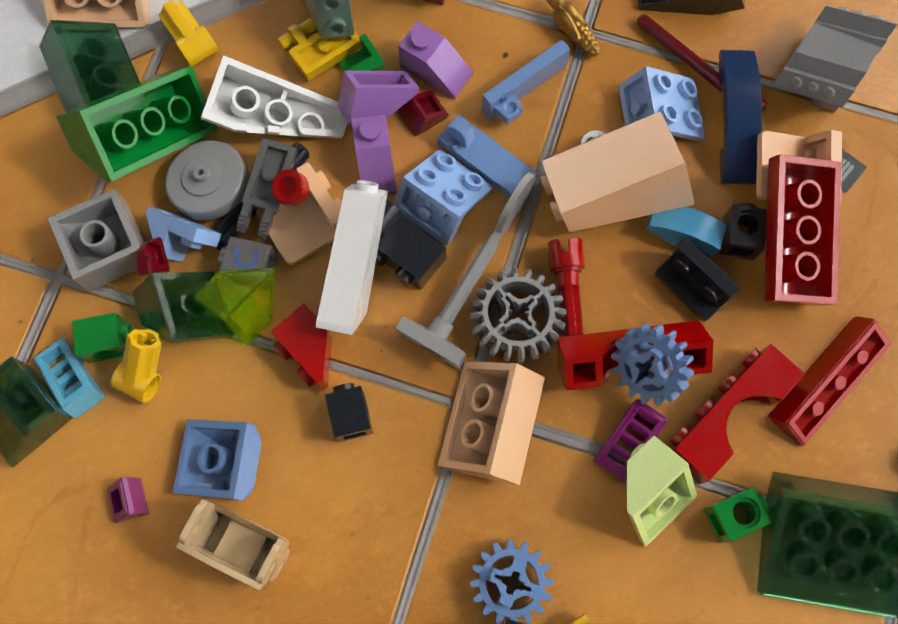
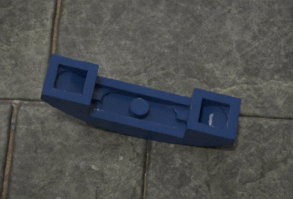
M720 50L719 85H723L724 148L720 150L721 184H755L757 182V136L762 132L761 85L756 55L754 51Z

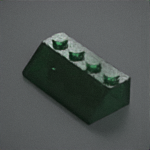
M50 20L39 47L65 112L140 82L115 23Z

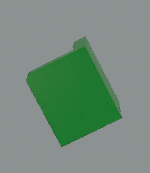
M366 33L359 36L361 50L340 61L343 71H386L384 61Z

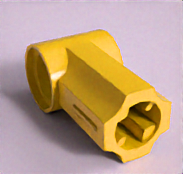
M171 0L162 6L158 16L175 40L174 43L189 66L192 65L193 67L219 51L210 33L203 24L199 26L182 1L175 2Z
M134 329L127 334L123 361L116 368L111 379V386L142 403H147L154 397L162 381V376L156 372L162 345L158 333L150 329Z

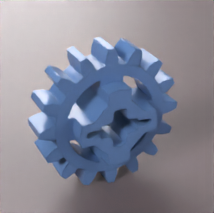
M648 323L643 324L637 329L632 328L624 334L625 337L615 343L619 350L611 354V358L619 362L612 369V373L621 374L622 379L617 384L619 387L625 385L630 387L628 392L630 398L637 393L640 394L641 404H646L652 398L656 406H660L666 399L669 402L674 401L680 395L679 393L684 392L689 387L687 380L694 375V371L686 367L694 358L691 355H684L682 351L688 344L686 342L677 344L674 341L677 335L676 331H672L668 335L663 334L664 328L661 324L652 330Z
M508 540L505 550H502L498 543L492 544L494 551L492 556L485 552L480 554L485 562L484 565H473L472 567L476 573L480 574L479 579L470 581V586L479 587L480 593L476 594L473 600L474 602L484 600L486 605L482 613L486 616L492 611L496 612L495 623L497 624L503 621L504 616L514 621H517V617L522 616L526 623L529 624L532 622L530 615L532 610L540 614L545 612L539 604L542 599H552V596L545 592V586L554 584V580L544 576V572L549 570L551 566L549 563L541 565L538 563V559L542 554L541 551L537 550L531 555L527 553V542H523L519 549H515L513 540ZM505 556H513L508 567L501 570L491 567L498 559ZM527 562L535 571L537 585L529 582L525 573ZM515 571L518 573L517 580L522 583L521 585L528 587V590L526 591L521 588L519 590L513 589L511 594L506 593L507 586L501 583L502 580L495 578V574L502 577L511 576L512 572ZM486 580L495 583L499 596L496 604L487 592ZM522 596L532 598L527 605L519 609L510 610L514 600Z

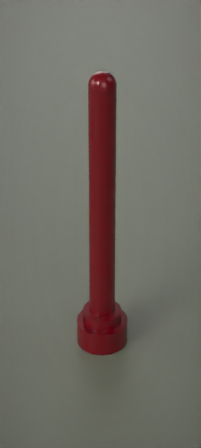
M642 14L637 18V25L723 93V85H719V72L649 16ZM762 98V113H763V111L766 109V107H767L768 104H769V102H767V101H766L765 99H763V98Z

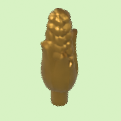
M546 0L554 10L553 18L556 25L568 35L571 43L574 41L589 57H596L599 54L600 46L589 29V24L584 20L578 8L570 1Z

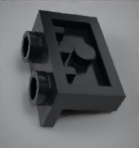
M688 238L675 249L670 258L655 272V276L703 322H706L740 289L729 276Z

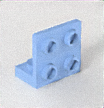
M646 66L618 85L625 126L661 111L672 136L696 141L705 138L703 118L697 97V87L693 78Z
M438 150L403 177L393 204L401 211L402 215L447 246L454 239L464 216L491 192L493 186L479 174L472 172L456 161L453 156Z

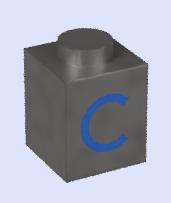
M230 236L227 247H222L220 251L218 265L228 280L268 289L277 255L271 245Z

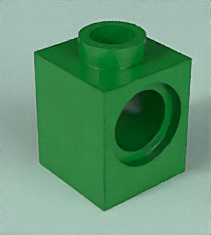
M117 313L72 320L75 356L88 363L123 357L127 334L133 331L132 325Z
M753 487L741 490L703 508L720 543L732 542L771 523L767 515L770 512L768 504L760 493L755 492ZM736 504L741 505L746 511V520L743 524L738 523L733 516V508Z

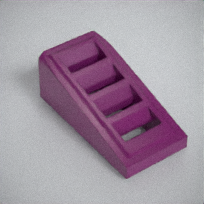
M636 399L593 462L625 483L627 480V465L624 468L609 458L607 455L610 450L625 461H628L631 453L616 444L617 440L621 439L635 449L638 445L648 442L653 436L657 437L668 419L649 405L641 404L640 399ZM637 414L653 426L651 429H648L633 417ZM629 426L644 437L643 441L640 442L624 431L626 427Z

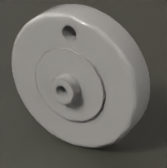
M217 140L200 141L186 147L173 159L166 173L165 189L171 203L185 216L195 220H213L226 215L241 202L249 180V172L243 158L229 144Z

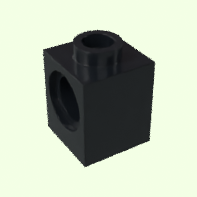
M752 203L733 204L723 216V222L727 226L719 255L754 260L765 249L767 209L757 208ZM738 224L747 227L750 234L741 232Z
M354 383L341 384L333 387V393L325 394L334 438L338 442L374 434L365 394L361 386L355 387Z

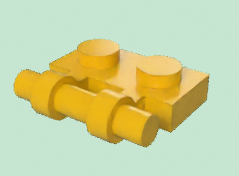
M310 17L298 26L293 24L286 28L287 32L278 37L277 41L283 50L293 44L296 45L288 51L290 58L309 82L361 48L359 36L355 31L354 35L321 39L317 32L307 39V35L317 30Z

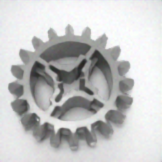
M512 268L509 278L500 270L497 273L498 283L488 277L485 280L487 289L478 287L476 290V295L480 300L471 301L470 307L477 312L469 315V321L478 324L472 329L473 336L485 335L479 341V346L485 348L492 344L493 346L490 351V356L492 357L497 356L499 350L505 352L503 356V362L505 363L510 361L511 354H517L518 364L524 363L525 353H528L532 361L538 360L537 348L542 353L548 354L551 351L548 342L557 344V339L560 336L556 332L563 331L565 328V323L558 319L565 317L566 309L557 307L562 303L563 297L561 295L551 296L556 286L553 283L546 287L542 286L545 279L543 274L539 275L536 281L531 279L532 271L530 269L525 271L524 277L518 276L517 268ZM510 292H523L530 296L518 299L511 295ZM496 299L500 303L499 309L504 316L499 319L498 325L493 328L488 317V310ZM540 304L546 315V326L541 333L535 328L537 323L532 318V314ZM512 311L516 314L526 311L523 320L519 317L510 320ZM511 332H517L524 336L525 339L528 337L530 339L513 341L503 336Z

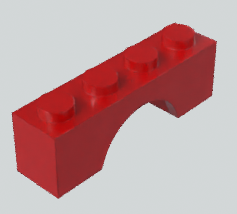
M700 320L663 324V334L668 335L672 331H676L677 335L674 341L677 344L681 342L688 344L682 350L683 354L693 356L694 360L686 367L693 370L694 375L712 373L714 340ZM631 329L559 337L557 339L558 369L566 390L602 387L607 377L612 374V369L619 364V362L611 358V354L619 350L615 343L625 337L624 334Z
M772 344L761 351L755 347L742 360L741 364L745 368L740 374L736 376L731 373L719 385L717 389L722 392L714 402L707 399L696 410L694 415L698 418L697 421L690 428L683 425L670 439L674 444L671 450L688 462L691 475L699 484L710 481L734 454L727 437V421L735 405L743 401H756L771 406L783 400L805 375L799 367Z

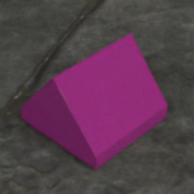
M124 477L108 487L107 492L115 523L149 514L141 478Z

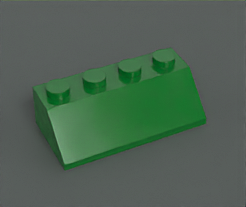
M192 65L163 72L56 116L72 152L106 182L117 180L218 130L215 124L201 119L206 99Z

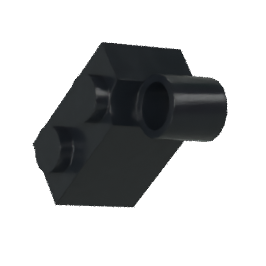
M386 199L376 263L380 266L386 263L395 270L393 274L401 283L407 287L413 284L421 290L445 262L446 247L403 216L401 211L391 201Z

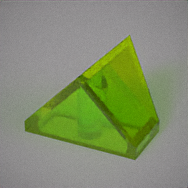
M276 267L219 270L194 298L248 346L272 320Z

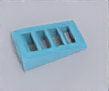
M64 337L33 358L60 408L72 417H80L105 398L92 375L80 358L75 356V351ZM65 355L66 358L64 360L59 362L54 367L50 368V365L52 363H54L59 358ZM72 367V369L69 370L67 373H65L64 375H62L60 378H57V377L60 376L62 373H64L65 371H67L69 368ZM78 379L80 380V381H78L77 383H75L73 386H71L70 388H68L67 390H65V388H67L68 386H70L72 383H74V382L77 381Z

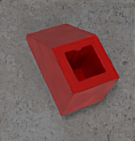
M303 303L270 331L277 339L273 347L286 361L291 357L294 358L301 366L296 372L309 387L316 383L323 391L328 387L332 336L328 330L316 327V315Z

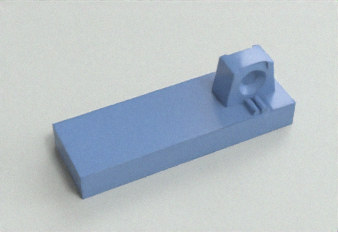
M560 40L486 92L482 99V112L486 117L491 120L497 116L508 125L521 116L523 107L518 100L567 66L570 48L567 44Z
M459 114L437 138L438 145L479 174L508 198L511 197L519 182L528 172L534 174L537 179V172L481 130L471 125Z

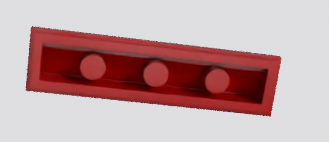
M859 316L852 318L805 372L801 380L769 413L768 417L799 446H805L891 345L876 320Z

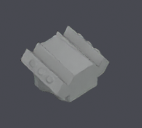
M827 4L772 86L806 96L820 109H829L835 112L839 107L843 108L867 73L870 64L898 25V22L884 19L879 15H868L863 11H853L848 7Z

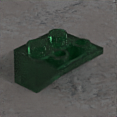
M11 356L0 365V454L10 467H15L73 417L60 408L51 390L30 365Z

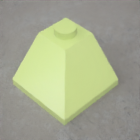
M655 436L648 442L638 445L627 461V513L640 543L646 547L698 496L688 462Z

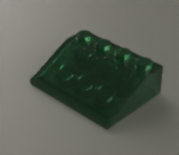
M772 472L766 497L770 511L767 515L771 523L762 527L757 584L758 594L898 618V492Z

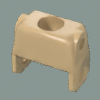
M203 499L193 510L179 536V542L176 548L258 590L266 589L270 581L276 580L290 554V549L288 548L289 541L285 537L230 509Z

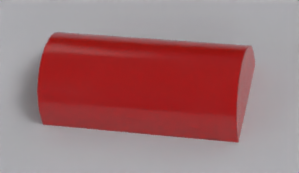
M783 154L769 158L764 280L765 303L807 306L837 305L842 162Z

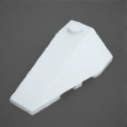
M224 55L201 116L202 120L233 132L342 139L348 123L338 108V101Z

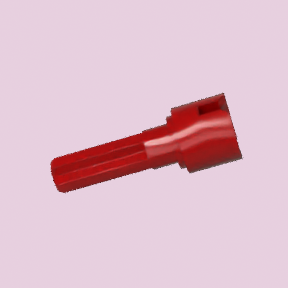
M569 238V252H563L559 239L548 242L550 271L554 272L558 277L559 295L563 297L560 308L566 309L565 317L561 318V321L565 323V328L562 331L563 337L584 334L579 273L585 268L583 240L581 238Z

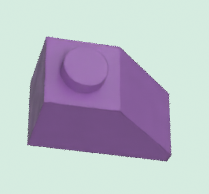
M418 21L398 46L400 67L453 99L457 97L473 75V71L444 36Z
M344 71L338 108L349 125H352V118L386 114L387 119L417 95L419 87L407 71Z
M386 114L352 118L360 180L377 183L379 185L378 189L388 191L387 195L397 194Z

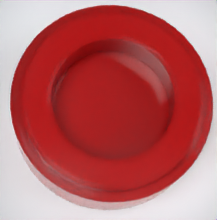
M285 169L274 177L272 194L277 202L294 207L306 200L309 193V182L302 173L292 169Z

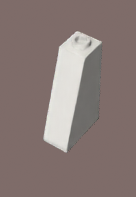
M358 180L356 184H352L344 189L316 320L317 328L352 335L367 314L388 191L378 189L379 185L377 183Z

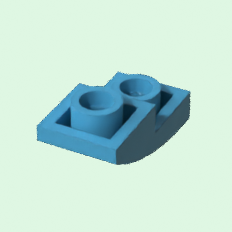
M681 207L651 214L646 230L674 246L682 239L688 238L700 250L713 256L721 248L727 224L693 208Z

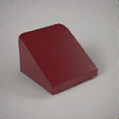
M431 90L418 93L398 110L399 116L414 136L426 132L449 116Z

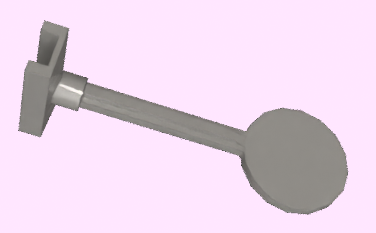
M528 172L513 191L499 217L493 234L482 244L439 317L435 316L429 328H426L403 316L395 328L403 337L459 370L467 356L464 351L446 340L454 328L452 323L495 254L500 238L507 233L522 210L535 183L536 176Z

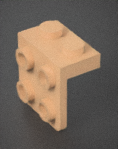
M829 130L808 137L772 131L760 132L757 136V198L761 201H767L769 158L783 154L842 162V132ZM841 165V187H842V165Z
M309 162L296 168L309 182V193L306 200L294 207L280 204L277 215H274L269 232L270 238L285 262L289 265L298 263L334 241L342 203L339 198L332 199L327 191L331 189V186L321 170L315 172ZM256 210V214L261 221L264 212Z

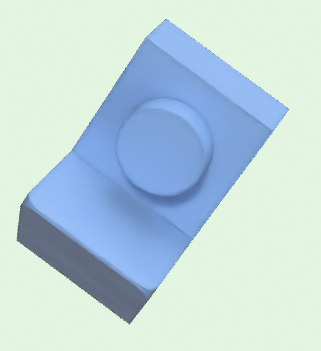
M147 207L146 216L152 238L161 237L167 259L183 261L188 247L201 249L202 244L217 247L221 233L173 212Z

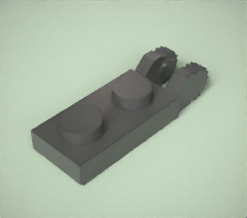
M266 138L262 139L241 201L243 206L236 226L237 232L245 234L250 226L253 209L264 212L258 226L257 236L264 240L267 239L274 215H277L281 204L273 197L272 182L280 171L293 168L298 153L296 147Z

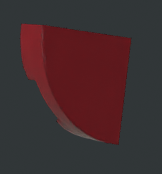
M161 237L145 241L140 246L137 254L139 276L160 275L170 272Z

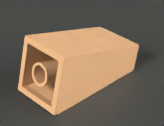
M661 111L542 161L546 175L540 177L547 195L554 194L555 201L550 202L551 209L557 222L564 220L569 233L695 204L686 163Z

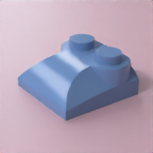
M187 419L173 493L233 501H243L253 491L262 444L256 425L247 422Z

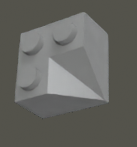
M115 188L47 218L72 279L88 292L138 270L137 254L145 240L129 204Z

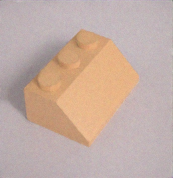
M43 0L49 28L146 27L148 25L150 0Z
M464 362L437 466L491 481L520 485L545 377L517 363Z

